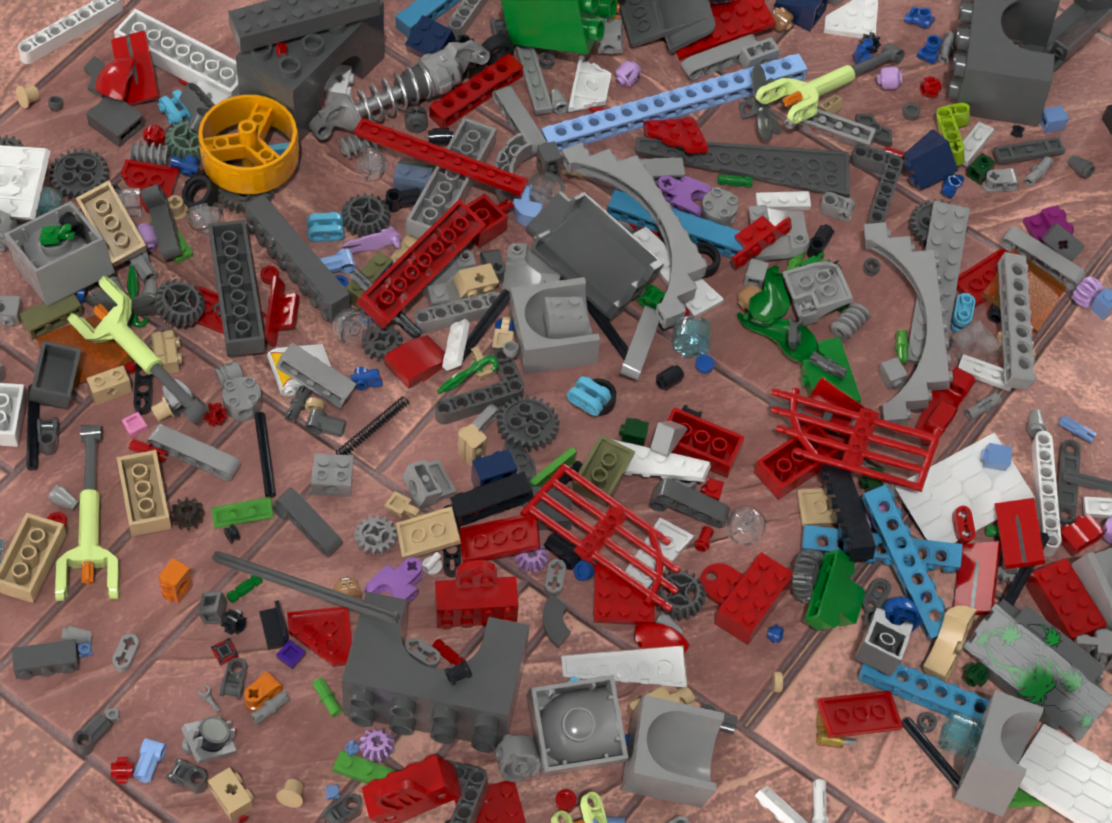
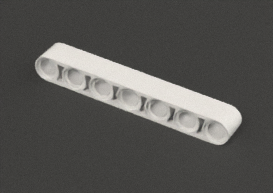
M94 0L21 41L18 44L21 62L31 64L123 11V1Z
M1039 431L1031 444L1037 518L1040 532L1047 533L1050 538L1043 550L1044 555L1049 557L1055 555L1061 544L1053 438L1049 432Z

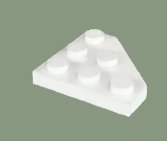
M852 0L826 15L824 33L862 38L863 34L869 35L870 32H873L876 36L878 0Z

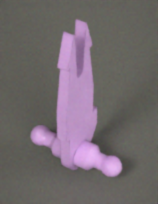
M390 226L387 229L381 230L380 233L367 235L356 240L352 239L342 245L343 247L359 245L349 248L352 253L380 249L394 244L395 248H400L401 236L399 232Z

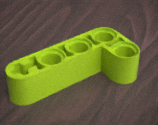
M962 102L940 107L936 111L940 135L949 141L956 165H961L965 162L964 144L958 127L966 126L971 121L970 106Z

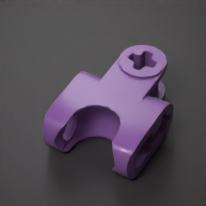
M665 175L661 176L657 183V188L664 192L663 197L670 203L672 208L687 214H693L699 218L701 217V207L692 200H703L704 196L709 191H712L711 186L688 176L682 177L681 181Z
M410 557L396 569L390 564L386 565L366 584L364 592L377 594L388 592L393 597L406 599L408 606L419 593V589L415 585L423 576L421 561L415 557Z

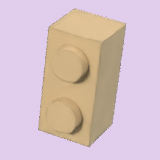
M835 94L819 105L820 110L835 114L844 107L842 98Z

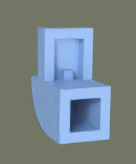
M526 186L521 197L519 196L518 199L514 198L513 215L516 221L523 226H527L542 210L543 206L542 203L530 201L531 186Z

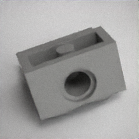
M314 453L311 478L312 495L351 497L354 455Z
M426 460L409 464L402 475V479L419 509L435 505L438 500L454 496L457 492L440 460L428 463Z
M1100 629L1095 632L1093 637L1089 635L1077 636L1074 643L1105 666V671H1108L1112 665V631Z

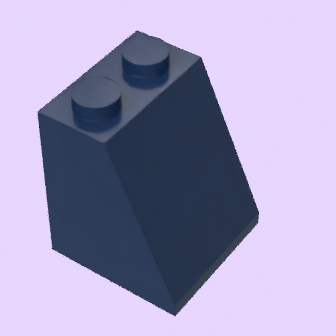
M776 0L774 7L786 8L794 16L792 23L811 32L826 11L828 0Z
M934 129L930 130L903 154L905 158L904 166L910 173L909 181L920 190L958 171L949 141Z

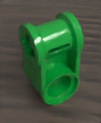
M649 284L646 286V291L643 295L637 298V302L643 308L646 305L656 309L657 304L662 303L666 293L656 286Z

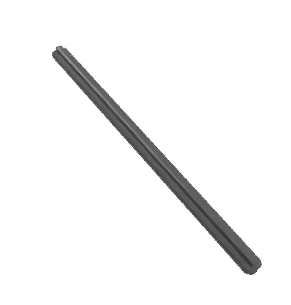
M215 551L212 556L216 563L393 624L397 623L400 618V614L397 611L220 551Z

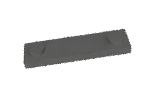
M1060 137L994 147L992 152L997 164L1002 165L1062 155L1066 150Z

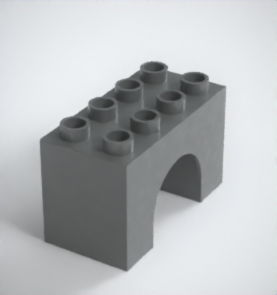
M380 0V15L282 41L281 43L287 44V55L286 53H280V56L277 55L276 43L239 52L236 55L239 95L265 96L285 106L295 120L298 143H300L311 132L309 124L318 114L320 96L339 65L352 66V73L364 79L385 58L384 2ZM270 126L272 131L291 142L285 133L276 127Z
M961 0L958 19L961 23H966V26L958 25L955 45H957V49H961L963 52H954L951 71L954 72L953 76H959V78L951 77L948 98L957 99L956 103H967L970 106V116L1039 126L1052 84L1055 54L1030 51L1016 44L1022 43L1047 47L1060 0Z
M366 591L365 601L397 611L400 614V618L397 623L393 624L360 612L342 678L344 715L349 716L351 723L361 727H371L373 722L390 725V730L400 735L409 736L416 730L431 733V739L438 743L452 744L455 742V739L471 742V746L480 752H495L498 744L503 741V737L510 732L526 662L529 625L488 617L482 644L477 653L467 661L472 677H466L457 681L456 685L452 686L447 679L445 669L431 668L417 662L404 648L407 638V600Z

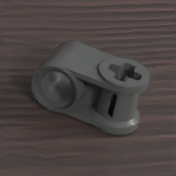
M505 17L501 19L490 18L491 33L493 35L505 34L509 37Z
M495 249L480 252L481 265L491 263L499 281L498 285L501 284L504 280L503 273L505 271L501 251Z
M58 417L49 420L37 418L38 441L41 452L45 455H53L58 450Z
M233 658L228 662L220 687V696L228 695L241 700L247 677V668L243 659ZM237 667L242 668L238 673L233 672V669Z
M177 758L174 762L175 766L170 774L166 775V779L170 783L194 793L200 794L205 792L208 788V780L204 770ZM197 778L202 779V781L199 783H193V781Z
M347 794L336 803L326 807L322 811L321 816L326 818L329 823H349L361 815V799L357 794ZM350 803H356L358 805L354 809L347 808V806Z

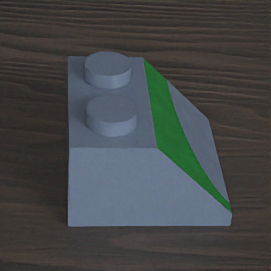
M399 160L393 176V188L400 191L418 188L422 193L436 165Z

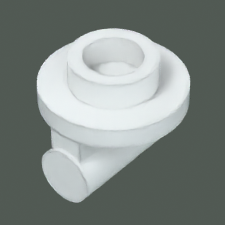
M435 552L432 556L425 558L422 563L423 571L428 575L438 574L442 569V562L440 560L442 556Z

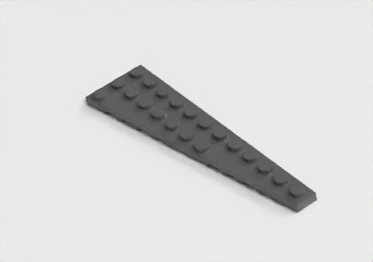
M636 137L635 155L647 158H683V165L729 175L748 176L754 180L823 194L832 192L845 198L850 196L849 152L706 142L708 145L707 153L690 154L685 152L683 147L676 146L674 148L662 143L663 140L659 138Z

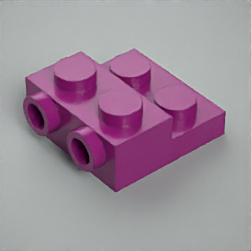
M1058 205L1042 209L1040 214L1023 219V224L1029 235L1041 243L1044 242L1040 238L1054 222L1058 223L1071 235L1074 233L1073 225L1071 223L1068 224L1066 221L1065 210H1060Z

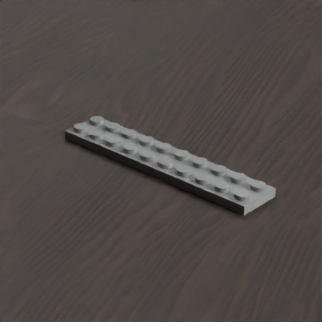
M934 201L925 250H934L935 257H939V268H936L937 273L940 272L941 284H938L939 289L942 288L943 300H940V303L945 307V316H942V320L946 321L947 332H944V337L946 338L949 335L970 208ZM918 295L916 297L908 343L910 348L908 347L907 363L916 365L921 360L927 336L925 314Z

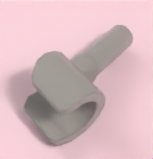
M204 685L207 693L203 694L198 690L200 699L210 703L217 713L220 712L221 709L212 698L210 687Z

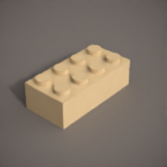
M109 180L76 198L87 220L103 237L114 267L148 249Z
M156 450L117 457L131 536L134 537L171 529Z
M30 513L25 514L0 564V593L30 603L35 602L67 536L64 524Z

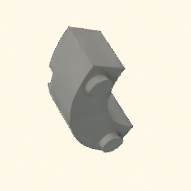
M524 131L506 142V145L497 155L495 167L514 174L517 167L531 157L532 143ZM495 187V192L500 202L506 198L510 199L516 196Z

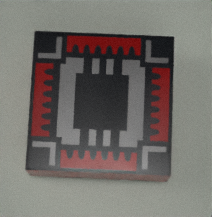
M229 638L211 646V651L220 666L228 663L233 658L239 657Z

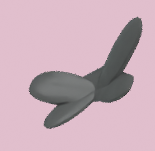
M757 64L752 70V86L755 97L740 102L741 119L757 115L758 132L764 140L769 141L772 138V131L777 135L781 133V126L774 114L767 108L770 103L762 104L757 101L756 93L759 88L775 80L769 78L766 81L763 67ZM747 104L753 108L750 109L748 114L745 113V106Z
M92 289L91 294L93 296H86L84 298L85 302L93 308L102 304L108 311H111L114 306L118 305L106 292L98 289ZM141 295L131 298V316L127 325L130 328L133 314L157 315V310L154 309L155 303H152L154 301L153 296Z

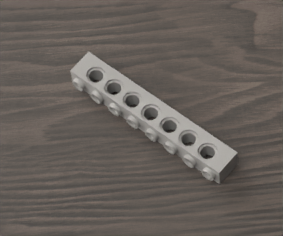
M1005 252L998 261L1005 387L1027 390L1036 380V374L1034 373L1035 358L1032 352L1034 343L1031 337L1033 327L1030 323L1031 310L1029 309L1028 264H1026V256Z

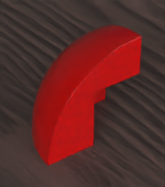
M135 57L116 58L104 66L96 78L95 89L103 95L123 101L126 97L128 79L133 75Z
M650 622L642 623L635 627V639L640 649L683 646L685 654L690 646L686 638L670 626Z

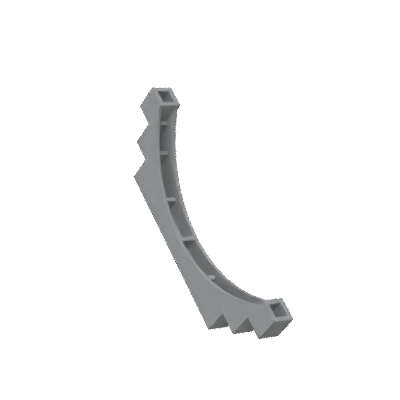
M582 143L563 149L561 155L562 163L569 174L574 172L587 175L615 186L637 201L654 220L664 238L670 260L669 286L662 303L657 304L655 315L664 329L684 321L686 313L684 302L694 299L697 290L694 280L705 276L707 262L698 253L696 244L691 242L687 230L681 226L679 217L674 215L670 203L666 202L663 197L662 190L655 185L654 178L647 172L644 162L640 161L637 155L618 162L616 155L612 154L610 149L590 156L589 150L585 149Z
M886 222L864 224L866 249H872L884 256L906 276L915 289L925 314L927 336L921 360L903 389L888 403H883V420L907 426V420H911V409L928 408L929 401H932L931 391L949 389L950 382H953L952 371L948 370V365H951L950 354L946 353V349H949L948 337H944V332H947L946 321L942 320V316H945V307L940 303V300H943L942 288L939 289L938 284H941L940 272L937 273L936 268H939V257H935L934 250L915 251V245L911 243L910 236L891 238V231L887 229Z

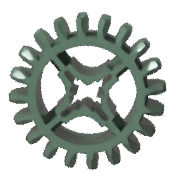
M187 119L185 122L179 120L178 125L173 124L172 128H168V133L165 136V147L169 145L171 157L176 156L184 160L186 155L196 157L200 162L199 132L192 130L188 126L189 121Z

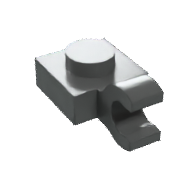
M789 316L788 342L790 350H797L798 343H801V332H798V329L803 326L802 316L799 317L798 322H793L792 316Z

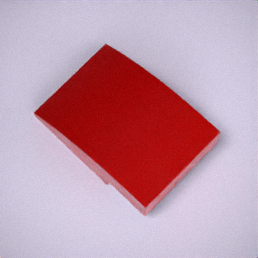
M429 335L408 341L384 355V364L410 388L420 380L424 382L443 369L445 352Z

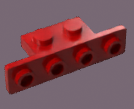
M762 215L737 233L735 240L744 249L732 257L733 267L737 269L745 265L748 260L759 255L769 245H773L781 236L788 234L792 229L791 218L787 217L774 226Z
M277 275L273 276L266 324L263 331L264 339L272 347H275L277 344L278 331L295 328L299 304V295L297 293L284 295L286 285Z

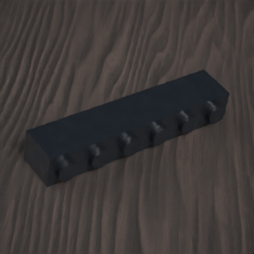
M823 463L822 469L819 470V477L824 483V493L829 497V508L833 509L834 522L838 524L839 537L844 542V552L848 554L850 561L873 559L876 544L851 472Z

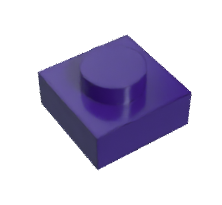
M289 640L276 654V657L293 669L306 653Z

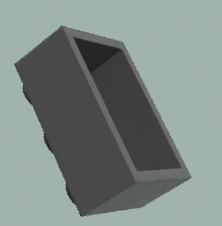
M43 340L29 401L67 409L81 349Z

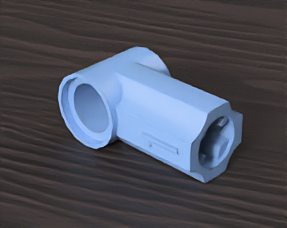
M342 249L336 255L319 258L332 273L340 271L346 274L356 268L350 249Z
M147 738L144 739L140 749V758L133 774L135 779L140 782L151 783L158 762H161L165 755V743Z

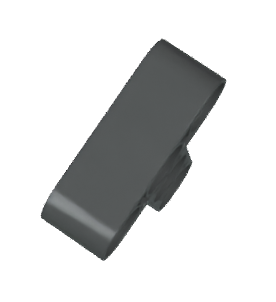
M188 83L179 100L192 114L188 126L192 130L199 132L203 117L215 104L198 85Z

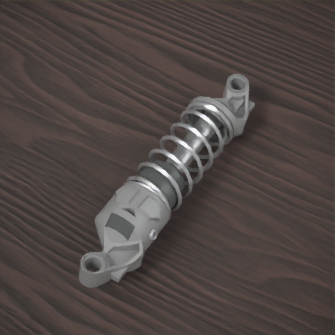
M472 40L465 43L450 42L444 49L434 54L422 56L421 60L417 61L414 67L409 68L406 66L402 75L394 72L393 87H390L388 81L382 78L381 83L384 91L378 93L374 84L370 83L369 88L372 96L367 99L363 91L358 89L357 94L361 102L357 104L347 94L342 97H333L326 108L318 111V114L311 120L309 128L317 138L324 140L330 136L334 126L345 128L354 133L362 116L367 114L370 121L373 118L381 122L384 112L387 115L394 116L396 107L404 111L409 102L417 105L421 98L429 99L438 94L448 93L451 91V88L461 84L463 74L469 62L483 65L488 62L490 53L481 44L474 43ZM401 99L405 102V106L401 107L397 104L396 100ZM392 103L393 112L389 113L384 106ZM380 108L381 118L378 119L372 112Z

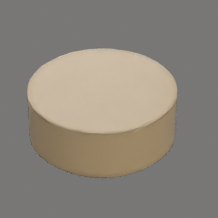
M308 398L306 400L305 409L308 412H311L312 409L324 411L325 403L321 399Z
M773 672V692H781L783 690V674L781 672Z

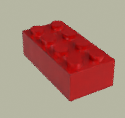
M674 407L667 421L687 427V431L671 453L708 461L711 465L709 471L728 478L742 449L745 436Z
M810 425L803 430V432L832 440L819 426ZM792 437L756 463L754 473L778 500L817 475L823 466V463L793 454L794 448L806 450L796 437ZM810 442L818 454L838 459L840 450Z

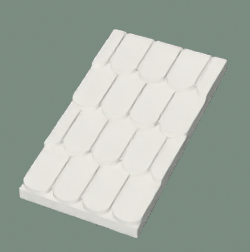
M0 145V210L11 215L10 219H35L50 150L46 148Z
M995 433L931 466L922 492L898 485L894 486L926 540L948 543L958 542L955 536L952 513L959 506H967L971 510L976 532L997 520L995 503L1028 498L1035 499V496L1012 460L1011 465L1006 471L983 467V460H981L982 449H985L989 443L1002 445ZM919 473L907 480L917 483ZM961 512L959 513V516H962L963 519L966 517ZM965 530L962 532V535L969 536L968 533H965Z
M1043 724L1032 744H1030L1018 765L1027 769L1019 788L1074 823H1112V765L1101 760L1095 753L1076 744L1068 736Z

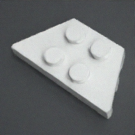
M580 55L568 112L606 105L612 73L601 69L595 63L590 64L585 61L584 56Z

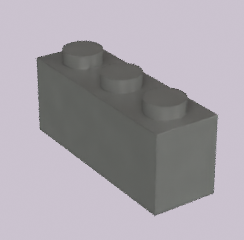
M75 639L12 648L13 671L16 679L27 680L34 676L48 677L55 673L69 674L79 670Z

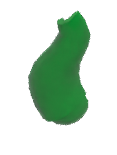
M772 266L767 269L764 288L761 292L752 296L749 301L748 308L751 316L763 324H770L780 320L787 314L790 308L789 298L783 284V273L779 272L778 266Z
M749 311L745 314L737 313L738 319L745 328L776 342L783 353L794 362L803 363V360L810 359L813 352L817 351L818 342L814 334L804 325L798 329V332H801V343H798L797 350H790L788 319H780L770 324H763L753 318Z

